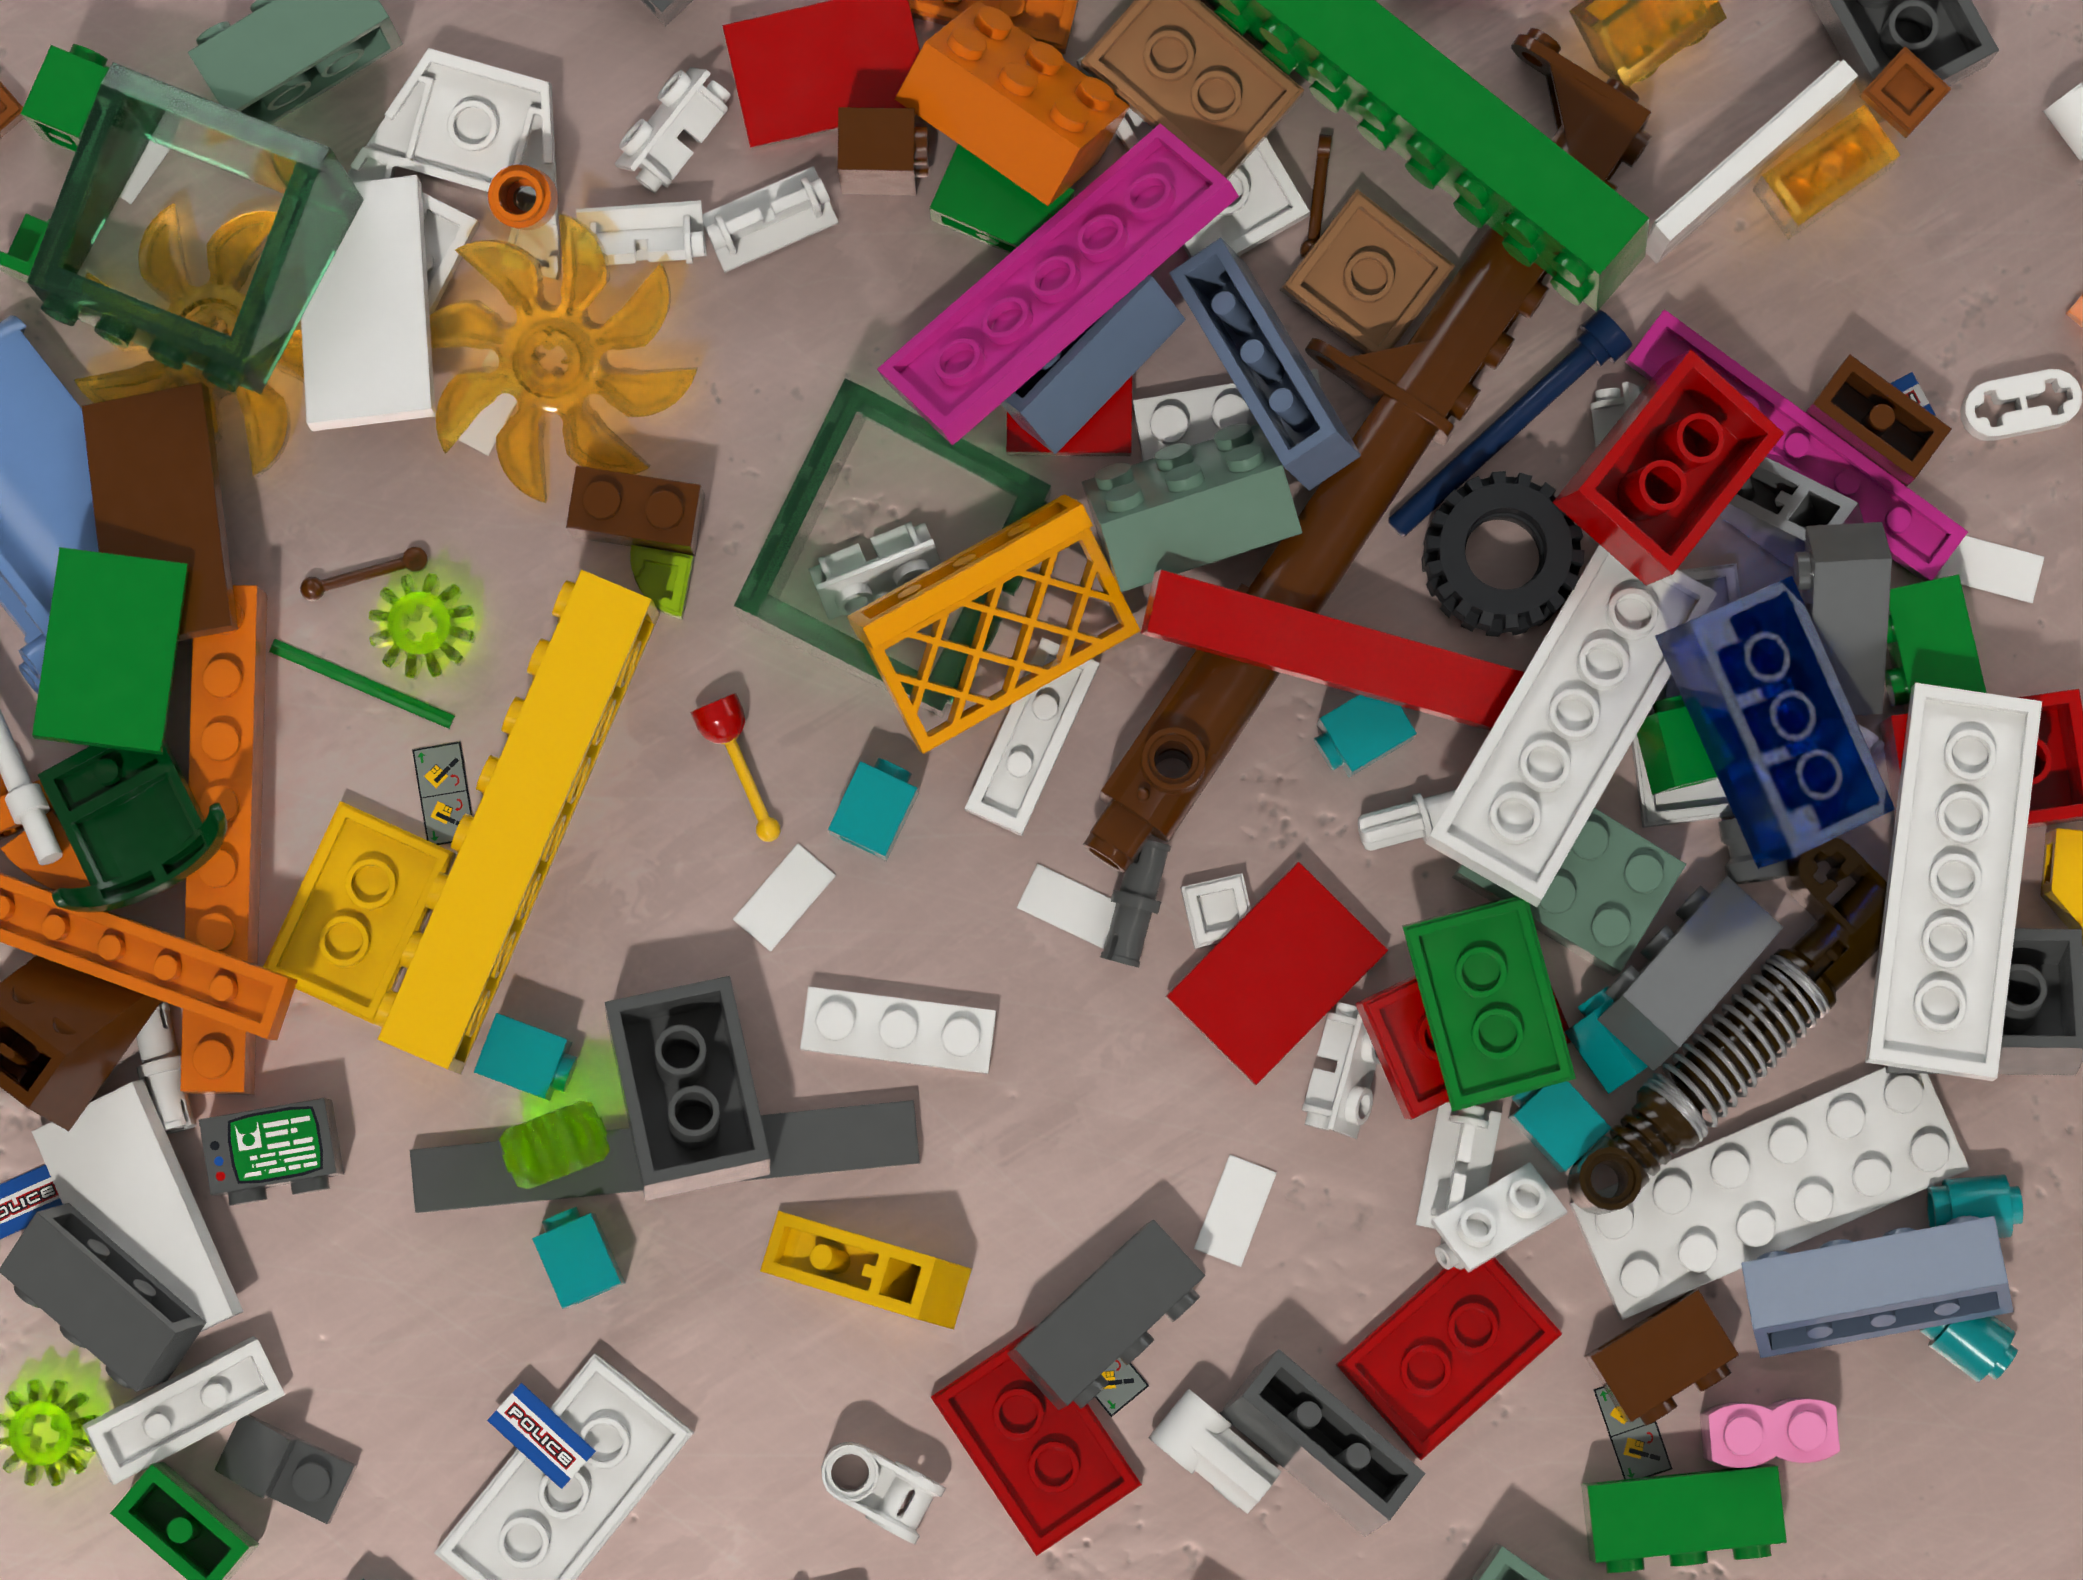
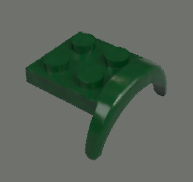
M166 739L164 740L162 755L89 746L37 774L91 885L81 888H59L52 893L53 901L56 906L63 909L86 913L111 911L156 895L182 881L206 864L218 852L227 834V818L220 803L212 804L209 807L207 818L204 819Z

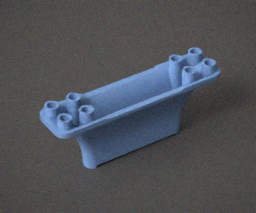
M10 315L0 322V604L25 635L24 641L27 645L19 650L24 661L19 665V670L31 688L38 694L59 547L99 551L82 408L24 336L27 326L18 317Z

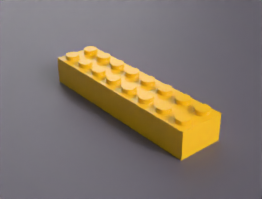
M582 569L576 583L566 580L557 596L552 615L558 617V624L550 641L541 638L535 647L527 668V673L533 675L531 687L525 700L516 696L508 709L501 729L502 732L507 733L508 739L501 756L498 758L490 755L481 771L476 790L482 792L483 797L474 816L465 813L458 824L451 842V848L456 850L458 855L449 875L439 872L436 876L425 903V907L433 911L425 931L420 933L414 930L400 960V966L408 969L398 992L391 989L386 992L374 1020L375 1025L382 1027L377 1040L460 1075L660 616L652 599Z

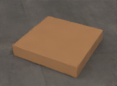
M1357 189L1280 288V291L1361 354L1394 348L1455 265Z

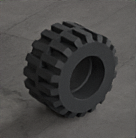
M1506 471L1492 472L1488 478L1480 479L1477 476L1466 481L1462 488L1457 491L1454 489L1445 498L1426 531L1423 542L1424 554L1421 561L1422 572H1426L1428 578L1427 589L1431 597L1436 595L1442 604L1439 609L1448 618L1451 615L1462 621L1461 627L1471 632L1477 628L1486 631V636L1500 637L1502 633L1512 632L1514 636L1526 633L1529 628L1535 625L1539 627L1562 607L1572 590L1575 589L1580 578L1578 574L1584 564L1585 550H1581L1580 541L1583 538L1582 529L1577 524L1575 525L1573 520L1553 504V501L1556 499L1554 496L1556 489L1546 482L1542 487L1531 482L1533 477L1531 475L1519 472L1517 477H1507ZM1492 520L1510 521L1524 528L1532 536L1538 548L1539 564L1534 576L1526 584L1516 589H1497L1483 583L1474 575L1466 560L1465 550L1469 536L1482 523Z

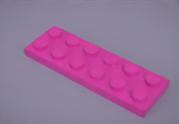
M1160 123L886 360L877 370L885 382L953 446L1239 196L1226 177Z

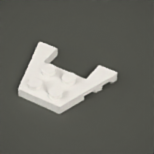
M428 48L384 114L385 118L367 145L362 147L350 165L351 169L341 182V184L394 178L396 168L402 167L488 192L492 179L502 169L511 165H527L547 174L557 189L552 83ZM524 187L517 193L516 200L521 210L528 211L535 204L536 191L532 187ZM558 205L553 217L540 228L534 230L511 228L502 261L503 265L559 280L561 260Z

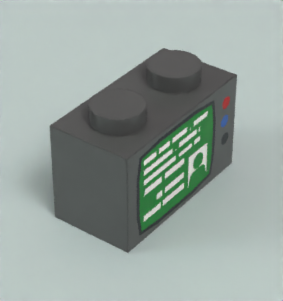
M320 1098L199 1119L210 1194L215 1196L228 1195L229 1206L267 1200L266 1188L286 1184L291 1185L292 1195L330 1189L328 1177L344 1175L331 1099Z

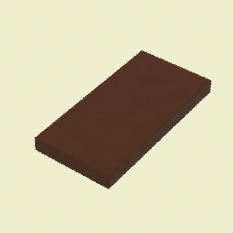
M202 382L83 405L82 414L98 551L188 564L189 571L179 641L238 630L209 387Z

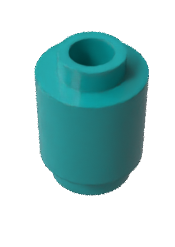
M2005 1174L1944 1179L1942 1186L1928 1187L1929 1227L1946 1225L1950 1220L1961 1216H1975L1978 1218L1995 1216L1999 1239L2010 1238L2013 1232V1225L2023 1223V1201L2019 1186L2009 1187Z
M1995 1316L1919 1329L1922 1334L1930 1339L1929 1347L1976 1382H1980L1987 1375L1997 1380L2009 1367L2018 1352V1349L2011 1345L2016 1332Z

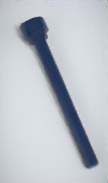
M1599 309L1580 326L1583 333L1575 339L1578 346L1388 518V524L1399 536L1405 537L1444 502L1445 498L1454 489L1457 490L1589 368L1594 364L1601 367L1607 360L1615 363L1633 346L1625 332L1609 315Z

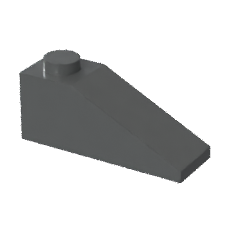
M1765 457L1719 515L1775 558L1792 568L1794 553L1804 552L1806 526L1864 523L1858 502Z

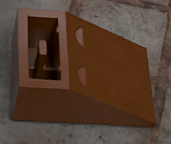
M36 955L0 982V1087L28 1109L69 1132L157 1009L161 1000Z

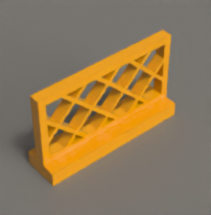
M1063 494L846 616L857 638L864 643L912 739L921 753L925 754L1141 631L1090 529L1093 524L1085 507L1079 501ZM1079 541L1088 559L1080 585L1051 577L1058 552ZM1042 562L1039 573L1028 570ZM1017 575L1036 581L1025 615L996 607L1003 584ZM1095 576L1103 591L1092 589ZM1048 584L1077 593L1066 627L1037 619ZM988 592L985 603L974 601ZM1089 596L1109 602L1119 622L1097 636L1078 631ZM962 606L981 611L971 646L942 638L949 614ZM994 615L1023 623L1012 658L983 650ZM933 623L930 634L920 632L921 629ZM1034 627L1063 635L1056 659L1044 666L1024 661ZM907 637L927 642L916 677L895 671L885 650ZM1075 639L1085 641V643L1072 649ZM939 646L968 654L958 688L928 680ZM980 658L1009 666L1002 689L989 697L969 692ZM1021 670L1032 672L1018 680ZM901 682L913 685L910 698ZM925 689L953 696L954 700L947 721L926 732L917 715ZM966 700L977 703L964 710Z

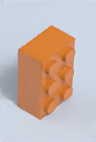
M979 0L925 41L895 98L896 101L906 108H915L916 115L1047 206L1099 163L1130 107L1129 104L1115 95L1108 84L1100 79L1088 77L1065 61L1062 54L1055 47L1036 41L1013 25L1010 17L1003 11L995 7L986 6Z

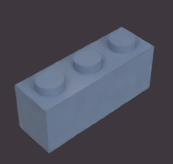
M1148 275L1002 402L1001 405L1023 430L1056 455L1186 319L1153 276Z

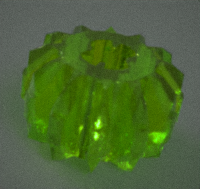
M429 573L426 576L422 592H418L417 584L410 574L401 577V585L405 592L404 596L398 598L387 587L380 591L382 599L392 607L390 612L378 609L369 612V620L371 622L388 627V629L376 632L370 636V643L374 648H385L393 645L382 660L383 664L389 669L397 667L407 657L405 676L408 679L416 680L418 678L423 661H426L428 670L434 679L443 677V667L439 660L440 657L446 655L457 666H460L465 661L462 654L453 647L454 642L457 641L465 644L475 642L476 635L473 631L456 626L475 616L474 610L470 605L452 608L462 594L461 589L455 584L448 586L438 596L440 581L436 574ZM423 612H430L428 617L437 625L435 633L425 632L421 641H414L416 639L415 634L407 628L409 622L420 621Z
M580 1100L506 1129L499 1138L503 1151L501 1156L508 1173L512 1174L517 1187L531 1189L604 1160L610 1152L606 1137L608 1133L602 1117L598 1116L592 1102Z
M40 1379L28 1382L27 1393L29 1401L16 1391H10L5 1396L7 1404L16 1414L12 1416L7 1413H0V1427L9 1429V1437L0 1438V1450L12 1447L15 1453L5 1461L3 1469L7 1473H13L27 1462L24 1474L26 1485H37L43 1476L44 1470L52 1486L63 1485L65 1483L64 1465L75 1474H82L87 1470L85 1461L76 1451L79 1449L85 1452H95L88 1437H83L82 1425L99 1417V1415H87L82 1418L78 1415V1412L87 1405L90 1399L85 1392L72 1396L65 1403L68 1392V1382L65 1380H55L50 1388L48 1397L45 1386ZM47 1415L52 1418L51 1428L54 1431L60 1432L58 1442L45 1444V1450L41 1448L42 1437L33 1433V1427L35 1423L47 1422Z

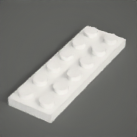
M1599 544L1579 578L1575 589L1569 595L1425 844L1533 906L1538 907L1718 592L1679 570H1676L1673 575L1646 586Z
M1915 683L1911 688L1865 1058L1866 1063L1994 1081L1998 1077L2042 701Z
M1884 1067L1671 1159L1666 1165L1660 1164V1171L1655 1176L1648 1174L1649 1182L1640 1190L1635 1200L1623 1209L1597 1215L1585 1212L1575 1202L1570 1203V1207L1619 1319L1624 1320L1742 1269V1262L1756 1260L1759 1256L1768 1252L1788 1249L1938 1184L1944 1179H1949L1968 1171L1970 1168L1928 1074L1886 1073V1068ZM1618 1183L1596 1193L1602 1197L1611 1198L1617 1191Z

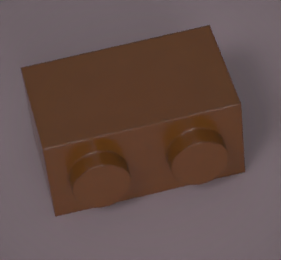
M838 107L837 171L841 193L856 195H916V177L928 178L929 140L928 127H916L915 108Z
M1851 354L1842 362L1806 410L1808 415L1905 486H1908L1915 480L1952 430V428Z
M576 466L566 528L573 538L624 546L636 545L695 556L705 494L702 486L699 484Z
M1691 1290L1584 1357L1624 1421L1633 1422L1640 1417L1644 1425L1647 1426L1674 1410L1677 1404L1672 1397L1694 1384L1700 1393L1730 1375L1732 1372L1726 1363L1739 1356L1700 1291Z

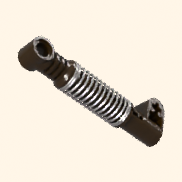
M1830 836L1817 838L1795 851L1788 860L1790 876L1785 877L1786 886L1792 896L1817 922L1790 949L1779 948L1774 955H1770V958L1766 959L1765 964H1761L1763 977L1751 974L1753 986L1748 984L1741 985V992L1744 996L1732 994L1731 1001L1734 1006L1722 1004L1724 1016L1712 1014L1714 1026L1702 1024L1704 1036L1693 1033L1692 1041L1694 1046L1683 1043L1682 1051L1685 1055L1674 1053L1672 1056L1674 1066L1663 1063V1072L1666 1077L1659 1073H1653V1078H1648L1647 1083L1644 1082L1643 1086L1637 1091L1636 1104L1631 1109L1633 1116L1625 1114L1620 1120L1622 1127L1614 1125L1609 1131L1611 1138L1604 1136L1587 1154L1583 1155L1573 1164L1569 1170L1567 1181L1569 1195L1575 1204L1585 1212L1601 1215L1625 1208L1635 1200L1640 1190L1649 1182L1648 1174L1655 1176L1661 1169L1659 1163L1666 1165L1671 1160L1670 1152L1677 1154L1682 1148H1694L1699 1142H1702L1703 1137H1707V1127H1717V1117H1726L1728 1114L1727 1107H1736L1738 1104L1737 1097H1746L1748 1093L1747 1087L1756 1088L1757 1077L1765 1078L1767 1068H1775L1777 1058H1785L1787 1048H1795L1797 1044L1796 1038H1805L1807 1034L1806 1028H1815L1816 1018H1824L1826 1014H1829V1011L1836 1004V992L1879 950L1887 882L1844 840ZM1825 860L1829 863L1831 869L1826 874L1828 880L1820 884L1813 875L1819 868L1817 863ZM1850 876L1856 884L1832 906L1826 898L1839 886L1837 882ZM1702 1110L1711 1115L1712 1123L1704 1120ZM1597 1164L1609 1166L1617 1175L1618 1188L1611 1198L1602 1197L1592 1187L1591 1174Z

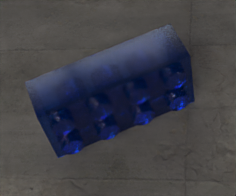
M1793 576L1760 588L1655 635L1758 869L1794 858L1895 810Z

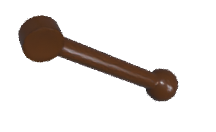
M1319 134L1307 240L1300 247L1302 259L1320 237L1332 135Z
M411 547L405 551L403 557L323 580L317 577H308L301 583L300 592L306 600L316 601L326 591L404 569L412 573H419L427 567L428 557L423 549Z

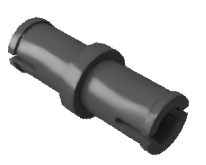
M1148 840L1134 862L1130 864L1124 873L1120 891L1113 889L1111 902L1116 903L1104 951L1101 952L1100 958L1139 968V960L1152 913H1159L1161 902L1156 901V896L1167 855L1171 850L1170 845Z

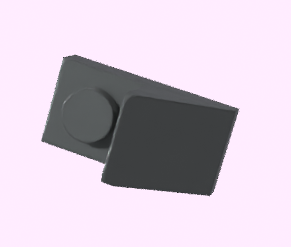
M248 1414L237 1421L214 1470L263 1499L270 1497L323 1523L329 1524L357 1465Z

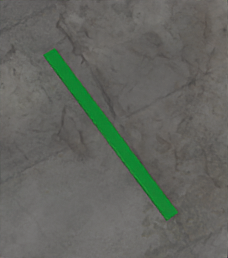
M274 639L269 652L448 729H450L455 718L450 713L277 639Z

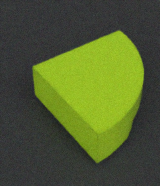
M631 545V569L642 594L652 599L656 608L661 612L683 620L694 557L692 555Z

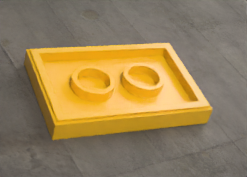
M340 801L263 967L297 979L295 989L374 1024L378 1008L386 992L389 989L394 990L404 967L400 966V960L414 930L421 932L431 909L425 907V903L431 886L439 872L448 874L456 854Z

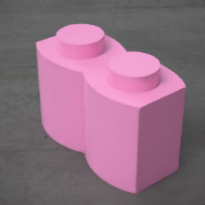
M1787 1398L1776 1401L1766 1407L1730 1402L1715 1405L1700 1413L1703 1459L1712 1463L1728 1467L1746 1468L1763 1464L1774 1457L1797 1463H1811L1825 1460L1840 1452L1837 1409L1835 1405L1826 1401L1809 1398Z

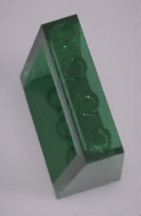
M113 62L98 90L27 283L43 302L40 307L41 310L58 322L74 326L77 320L94 326V331L100 337L114 345L128 348L129 344L134 342L148 348V354L170 368L182 370L184 364L202 370V376L224 390L236 392L238 387L241 386L261 394L364 199L330 147ZM149 141L284 194L231 337L78 275L82 264Z
M845 378L734 604V608L741 622L888 692L864 643L778 600L865 421L868 420L1017 497L1002 529L1049 503L1051 485L962 438L952 446L924 418ZM1017 575L1005 582L998 603L1004 592L1015 596L1024 577ZM988 592L974 601L985 603ZM964 607L948 640L971 646L981 611ZM993 616L983 650H989L1002 623V618ZM944 648L928 680L958 688L968 654ZM888 656L895 671L917 676V670ZM901 682L910 698L913 685ZM925 689L920 707L943 718L949 704L952 705L954 697Z

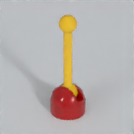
M734 693L690 713L697 729L705 739L716 744H725L757 818L756 834L762 841L772 842L779 837L781 827L776 819L769 817L736 741L745 725V715L738 695Z

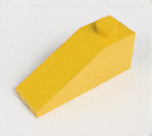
M778 1211L760 1271L954 1330L972 1268Z

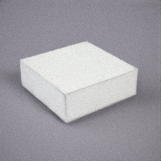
M1243 873L1180 888L1194 949L1216 945L1251 910Z

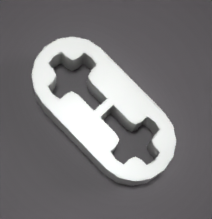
M2047 369L1987 381L1977 385L1964 398L1960 408L1961 421L1964 428L1973 437L1982 441H1995L2055 429L2065 425L2078 413L2082 404V390L2078 381L2070 373L2060 369ZM2045 383H2051L2055 393L2065 392L2067 396V401L2058 407V415H2052L2051 409L2047 405L2028 408L2027 399L2040 396L2045 391ZM1984 395H1990L1994 405L2014 402L2016 411L2006 412L1997 419V427H1991L1988 418H1977L1975 414V409L1984 403Z

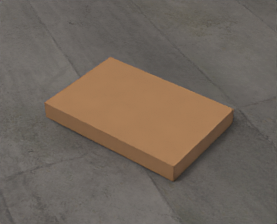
M1134 0L1081 60V67L1094 78L1108 84L1115 95L1129 104V108L1153 129L1161 123L1228 180L1304 95V89L1200 0Z

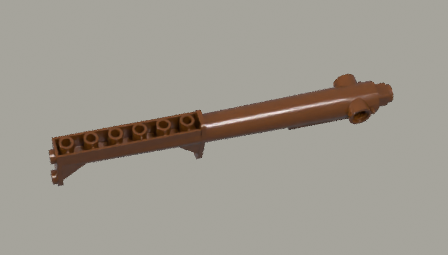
M1530 28L1526 35L1519 34L1511 45L1513 52L1522 61L1546 77L1557 129L1551 140L1616 191L1618 186L1610 182V179L1622 162L1632 168L1652 138L1650 134L1644 131L1651 111L1638 103L1639 96L1624 83L1612 78L1604 82L1560 55L1561 46L1545 32L1536 28ZM1489 227L1407 345L1349 357L1320 339H1311L1305 351L1314 361L1376 403L1371 413L1352 438L1362 456L1321 483L1298 516L1302 533L1283 539L1250 587L1241 583L1237 591L1319 614L1431 441L1433 440L1445 446L1454 430V425L1448 419L1453 416L1461 421L1475 402L1481 390L1474 386L1473 382L1484 366L1487 365L1496 370L1510 350L1515 338L1507 334L1519 314L1530 319L1550 289L1541 283L1547 274L1545 270L1536 263L1527 267L1518 262L1503 247L1502 241L1504 238ZM1196 650L1102 788L1100 800L1108 806L1091 829L1083 846L1109 866L1125 873L1151 835L1163 841H1169L1233 747L1280 672ZM1176 758L1183 761L1189 768V771L1180 778L1172 779L1160 774L1156 766L1164 759Z

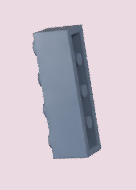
M1221 237L1169 272L1285 469L1310 491L1362 456L1249 267Z
M1961 1216L1950 1220L1946 1225L1920 1230L1897 1228L1886 1232L1882 1237L1855 1242L1837 1239L1829 1241L1817 1249L1796 1253L1772 1251L1759 1256L1756 1260L1741 1263L1752 1327L1760 1358L2014 1312L1995 1216L1985 1218Z

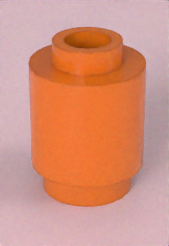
M511 165L502 169L492 179L488 190V203L494 216L503 224L520 230H534L545 225L553 217L558 205V193L555 184L544 172L527 165ZM524 187H532L536 191L535 204L528 211L521 210L516 203L517 193Z

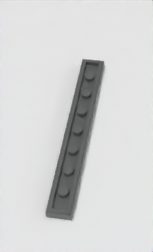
M914 1100L761 1115L770 1156V1174L741 1181L920 1164ZM630 1128L410 1150L415 1213L643 1191Z

